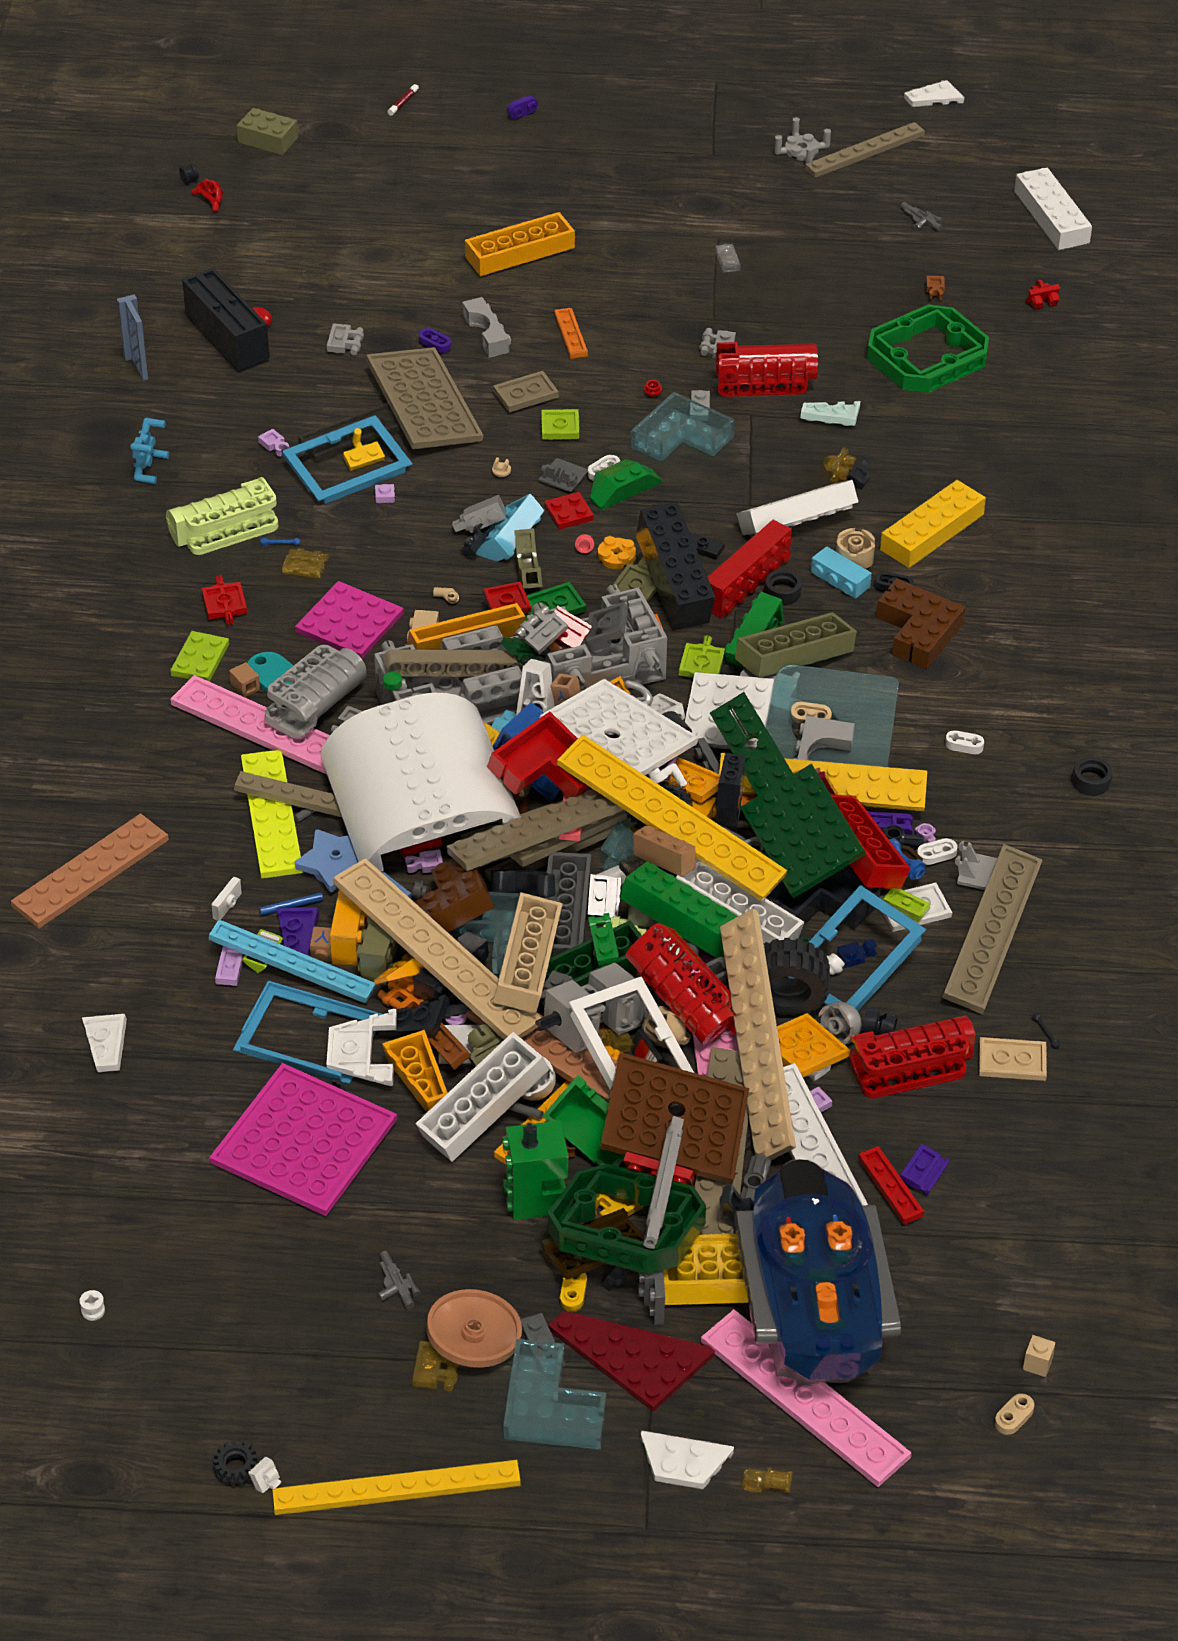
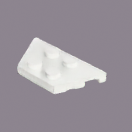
M641 1431V1441L644 1444L654 1480L659 1482L704 1489L710 1482V1478L718 1473L728 1457L731 1458L734 1452L733 1446Z

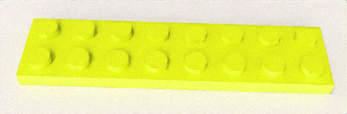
M274 750L241 755L243 772L287 782L282 751ZM247 794L261 879L303 873V871L295 869V861L301 855L292 805Z

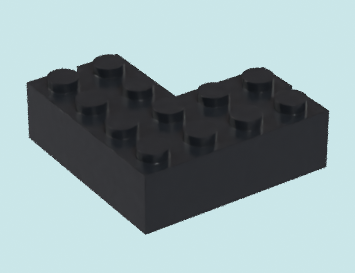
M845 867L795 898L791 896L783 880H781L766 899L805 923L819 909L833 916L860 885L879 898L881 888H868L864 886L857 874ZM861 900L842 922L855 928L866 918V914L869 915L875 908Z

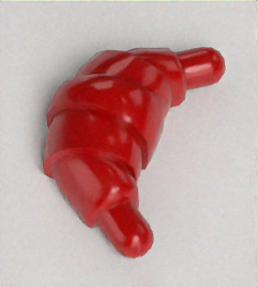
M205 179L197 184L196 188L192 189L191 193L193 195L203 194L206 199L210 200L213 212L219 210L223 197L220 184L216 181Z

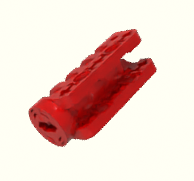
M654 924L626 952L625 957L638 970L639 975L703 1045H707L719 1037L734 1021L735 1013L732 1011L730 990L673 928L662 924ZM686 962H693L692 965H690L689 963H687V964L685 965L684 963H686ZM709 979V984L705 988V982ZM714 994H719V995L722 994L721 998H720L718 995H716L715 997H714L713 995H714Z

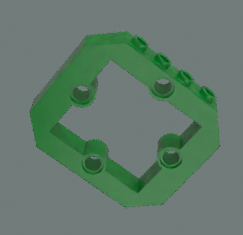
M926 305L871 329L867 360L902 390L929 393L985 368L989 337L953 307ZM936 326L946 334V344L948 346L961 347L965 350L957 355L944 354L940 363L920 371L908 361V351L901 347L893 348L892 345L901 341H909L914 335Z

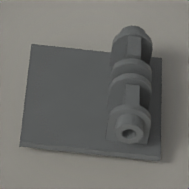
M556 458L551 465L542 466L541 472L543 474L538 481L572 492L586 476L588 469Z

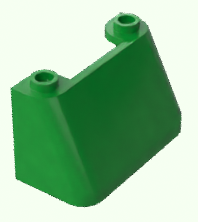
M577 1075L542 1116L546 1120L545 1122L561 1120L564 1137L597 1166L611 1164L621 1167L625 1163V1155L600 1148L608 1103L593 1088L591 1089L583 1078Z

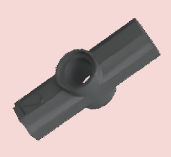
M757 1154L752 1156L748 1172L744 1177V1186L741 1193L742 1199L751 1198L754 1202V1199L763 1197L764 1186L771 1165V1160L767 1159L766 1155Z

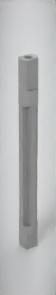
M675 1116L672 1117L666 1131L646 1221L647 1229L643 1245L647 1248H654L658 1241L683 1133L684 1119Z

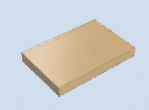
M980 1037L979 1076L1046 1081V1042Z

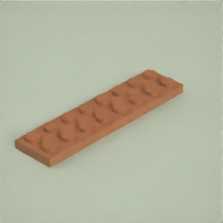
M140 813L12 899L11 906L39 929L169 840L168 834Z

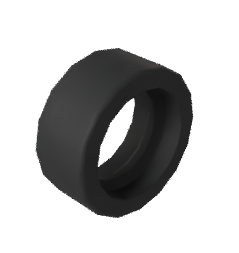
M780 569L769 573L766 577L765 593L782 599V605L792 604L800 598L802 580L797 573L791 570ZM776 584H788L793 588L790 590H779L773 586Z
M1086 757L1076 762L1072 780L1074 786L1080 792L1088 795H1099L1109 789L1113 772L1111 766L1105 760L1097 757ZM1084 772H1096L1104 778L1089 780L1081 774Z

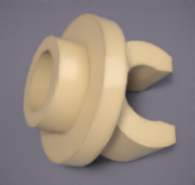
M497 457L492 467L493 474L498 477L509 475L511 472L509 460L506 459L505 463L499 462Z

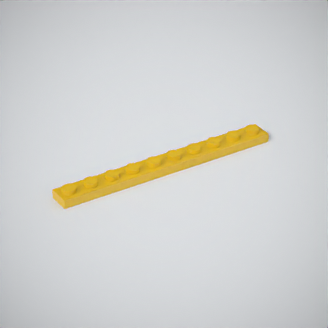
M517 1460L282 1487L273 1489L275 1515L516 1487L520 1486V1475Z

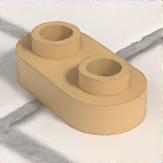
M797 702L791 708V717L797 723H805L806 716H823L824 719L831 720L832 713L826 705Z
M1025 1394L1013 1396L997 1413L995 1418L996 1429L1005 1435L1014 1434L1032 1416L1034 1411L1033 1399Z

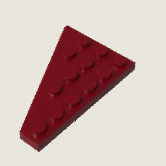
M563 1311L548 1324L552 1334L652 1412L661 1406L716 1355L715 1350L710 1346L568 1311Z

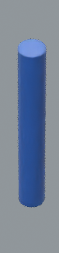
M317 893L260 907V914L263 916L277 912V908H295L323 901L322 893Z

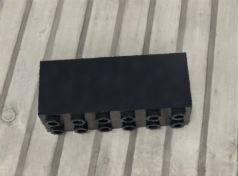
M215 268L182 279L185 314L238 371L270 359L267 323Z
M678 502L641 509L636 538L672 631L709 623L715 595Z

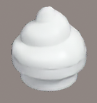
M832 953L830 956H827L830 964V975L840 974L845 964L837 955Z

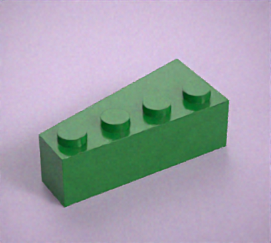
M760 592L758 597L753 599L750 611L745 613L740 628H737L734 632L733 640L725 647L724 653L726 654L727 663L742 669L746 668L735 659L738 638L774 629L777 625L782 626L784 623L782 599Z

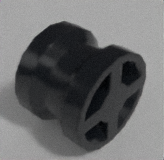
M194 163L189 164L188 167L182 166L179 168L180 177L185 184L189 183L190 180L195 181L199 179V173Z

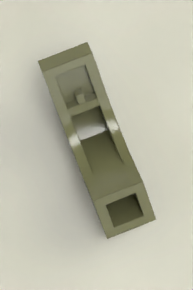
M534 528L514 530L519 580L523 588L542 587L541 567H539L537 561Z

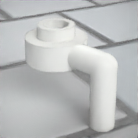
M675 763L662 770L656 768L648 773V778L655 783H659L670 774H673L679 786L683 787L687 784Z

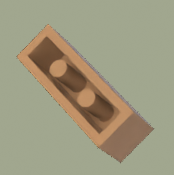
M646 825L633 833L635 856L681 877L696 868L695 846L668 833L656 830L653 826Z

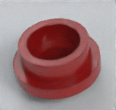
M649 380L644 386V392L654 397L661 394L662 386L657 380Z

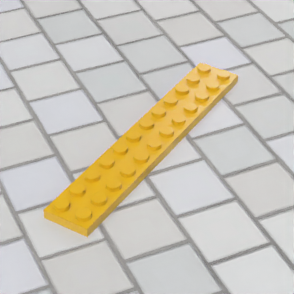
M582 734L557 760L558 766L646 825L653 826L656 830L668 833L695 846L696 858L759 901L762 902L786 876V869Z

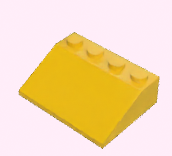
M737 1234L698 1235L678 1267L663 1270L665 1305L748 1303Z

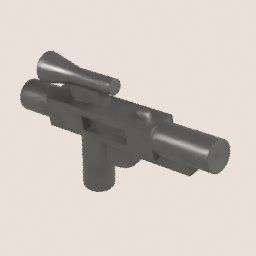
M906 202L901 204L900 207L904 209V212L913 217V221L916 223L913 226L915 231H918L924 225L941 231L943 218L937 217L928 211L924 213Z
M388 1251L381 1252L380 1258L382 1262H380V1266L386 1277L384 1279L385 1289L377 1293L379 1300L382 1302L397 1293L406 1309L413 1308L415 1304L409 1290L411 1289L413 1297H419L421 1291L414 1284L409 1273L405 1275L406 1279L403 1280L399 1268L393 1263Z

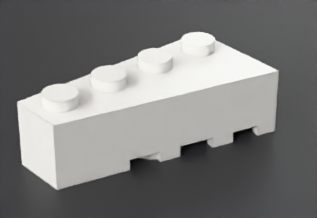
M530 659L523 666L516 715L530 702L539 707L544 713L555 707L550 687L552 684L550 663Z

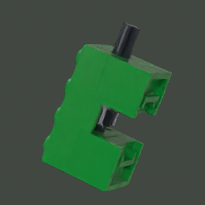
M561 1120L506 1127V1137H502L503 1150L507 1151L506 1179L503 1180L504 1193H507L508 1197L506 1198L508 1212L512 1211L513 1220L548 1216L549 1210L566 1188L564 1178H568V1152Z

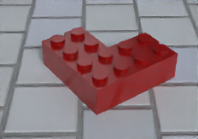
M550 711L492 752L487 764V768L499 779L504 778L503 783L515 795L543 774L554 782L569 798L577 797L585 793L587 789H591L584 782L557 765V760L578 738Z

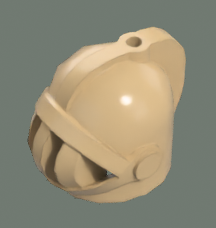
M666 1006L658 1007L678 1044H688L691 1035L686 1031L685 1024L671 1009H668ZM648 1014L642 1024V1029L654 1046L669 1049L664 1040L659 1041L654 1032L657 1026L651 1022L653 1019Z

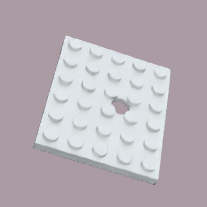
M605 679L541 714L539 717L540 719L550 711L577 738L582 734L643 775H647L697 744L699 738ZM605 733L608 735H614L616 733L619 735V737L609 738L607 735H605Z

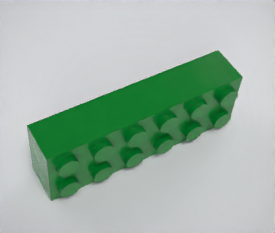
M648 861L625 878L619 895L620 899L662 925L673 928L680 936L716 958L725 957L720 926L738 916Z

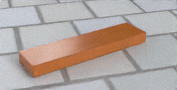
M572 308L554 310V316L570 359L588 357V351Z

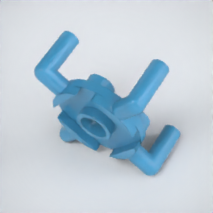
M145 418L142 430L138 432L141 434L140 437H136L134 443L130 445L131 450H133L132 458L136 459V463H133L135 467L134 479L139 482L156 484V476L143 475L142 471L146 466H151L152 456L169 458V451L153 449L155 437L151 436L149 432L150 426L165 428L166 421Z

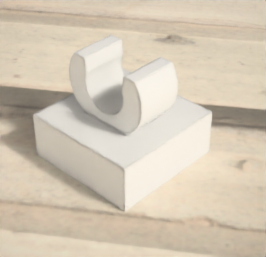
M263 1458L248 1472L256 1490L264 1493L269 1487L275 1489L281 1483L279 1480L280 1476L270 1458Z

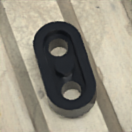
M879 572L875 576V586L883 591H888V588L896 578L912 585L914 581L909 576L891 572Z

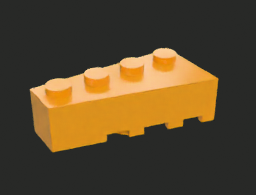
M425 1030L382 1043L386 1060L389 1064H393L395 1072L426 1112L431 1110L447 1094V1090Z

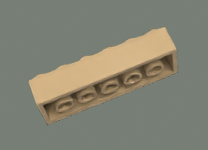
M520 893L493 1003L536 1013L563 903Z

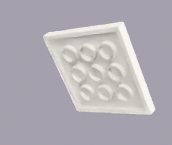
M695 672L685 723L692 729V734L699 738L704 737L710 748L730 749L712 719L710 712L745 692L766 727L774 690V679ZM758 739L748 740L745 743V748L750 750L756 748Z

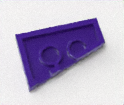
M318 907L277 908L284 946L310 956L313 928L317 927L320 914Z

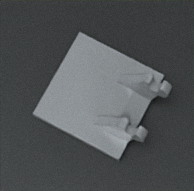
M961 841L959 843V850L962 851V861H960V856L956 857L955 860L959 871L957 884L985 890L998 858L976 854L970 842L965 847L964 841Z

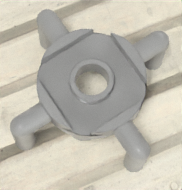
M793 118L792 136L787 138L786 146L782 147V136L777 135L775 137V154H787L791 158L794 156L797 157V160L805 161L807 164L813 161L815 155L819 153V149L830 146L831 130L825 129L823 142H818L813 138L812 134L800 135V119Z

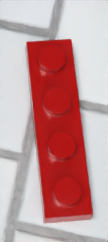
M879 1146L858 1155L859 1162L903 1225L924 1217V1210Z

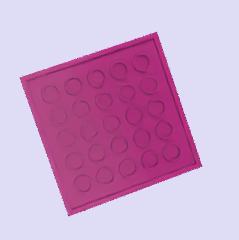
M282 1063L209 1157L210 1163L327 1216L395 1124L397 1114Z

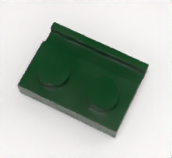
M504 637L500 643L513 656H518V661L528 662L530 659L543 662L545 656L539 655L525 642V639Z

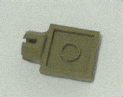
M644 556L636 565L628 563L614 582V584L619 586L621 592L639 587L647 603L657 591Z
M487 1024L479 1026L482 1030L481 1032H478L475 1028L468 1034V1042L474 1050L470 1053L471 1057L468 1059L474 1068L504 1041L502 1037L495 1035Z

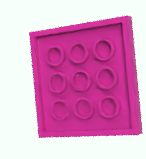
M338 581L295 626V632L339 651L343 648L350 649L363 659L404 614V608Z

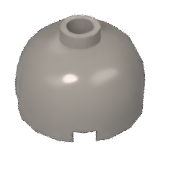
M834 1002L824 1006L819 1012L818 1017L821 1016L820 1024L844 1045L852 1042L849 1036L857 1035L861 1032L862 1022L859 1012L848 1003Z

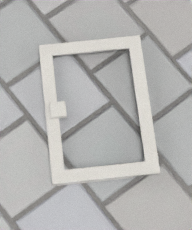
M642 977L569 1002L573 1010L570 1016L610 1091L615 1065L584 1009L636 990L657 1026L654 1032L659 1041H665L680 1069L693 1072Z

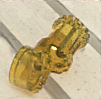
M768 1467L766 1472L759 1469L755 1470V1468L751 1470L750 1468L749 1471L748 1469L744 1471L742 1487L750 1492H760L763 1488L769 1489L772 1487L784 1489L785 1492L789 1493L793 1471H788L787 1473L775 1471L772 1467Z

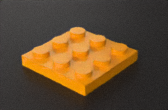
M808 1013L777 1026L782 1063L784 1066L795 1063L802 1077L839 1062L850 1055V1049Z

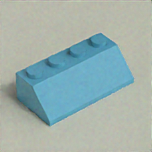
M531 494L505 507L507 511L506 519L494 523L488 528L490 533L484 538L485 541L475 554L496 562L504 558L506 560L515 553L513 550L516 548L514 530L531 529L532 526L541 520L540 516L545 510Z

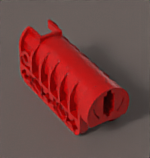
M717 342L715 370L718 376V392L724 397L803 394L807 391L808 380L817 379L818 355L816 343L738 346L737 342ZM780 383L785 384V386L782 388L776 387V385ZM744 384L749 386L747 389L739 388L741 385Z
M964 1015L879 1035H874L873 1031L852 1035L849 1037L856 1048L850 1049V1064L863 1094L868 1098H879L959 1080L966 1074V1063L964 1060L973 1056L975 1030L970 1019ZM932 1070H937L941 1074L933 1076L929 1072ZM897 1080L899 1084L890 1085L888 1081Z

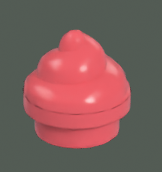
M587 534L580 535L575 540V547L580 553H589L594 548V540Z

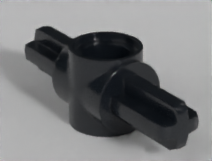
M889 825L883 830L888 839L895 838L901 845L919 847L924 844L923 836L904 834L905 830L900 826Z

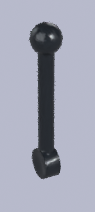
M1039 1013L1033 1014V1020L1039 1023L1052 1042L1051 1047L1058 1049L1060 1041L1054 1039L1042 1022L1041 1015Z

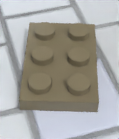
M544 371L493 386L494 393L508 412L559 397V391Z

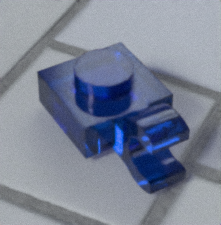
M874 939L867 940L861 946H859L858 942L837 947V954L844 962V968L865 963V957L875 956L877 954L875 950L877 945Z

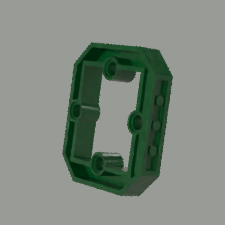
M605 1164L577 1171L548 1212V1232L560 1251L640 1273L650 1274L678 1267L706 1224V1204L694 1186L672 1181L666 1210L673 1212L665 1213L663 1225L659 1231V1238L654 1248L645 1247L643 1241L621 1236V1231L614 1227H605L598 1230L580 1225V1221L587 1222L596 1218L597 1197L600 1193L635 1201L639 1206H650L656 1176Z

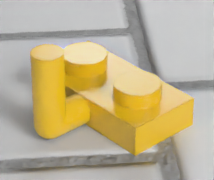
M359 428L354 430L352 440L355 449L343 452V458L350 471L383 461L385 458L378 442L362 446L360 442L362 431Z

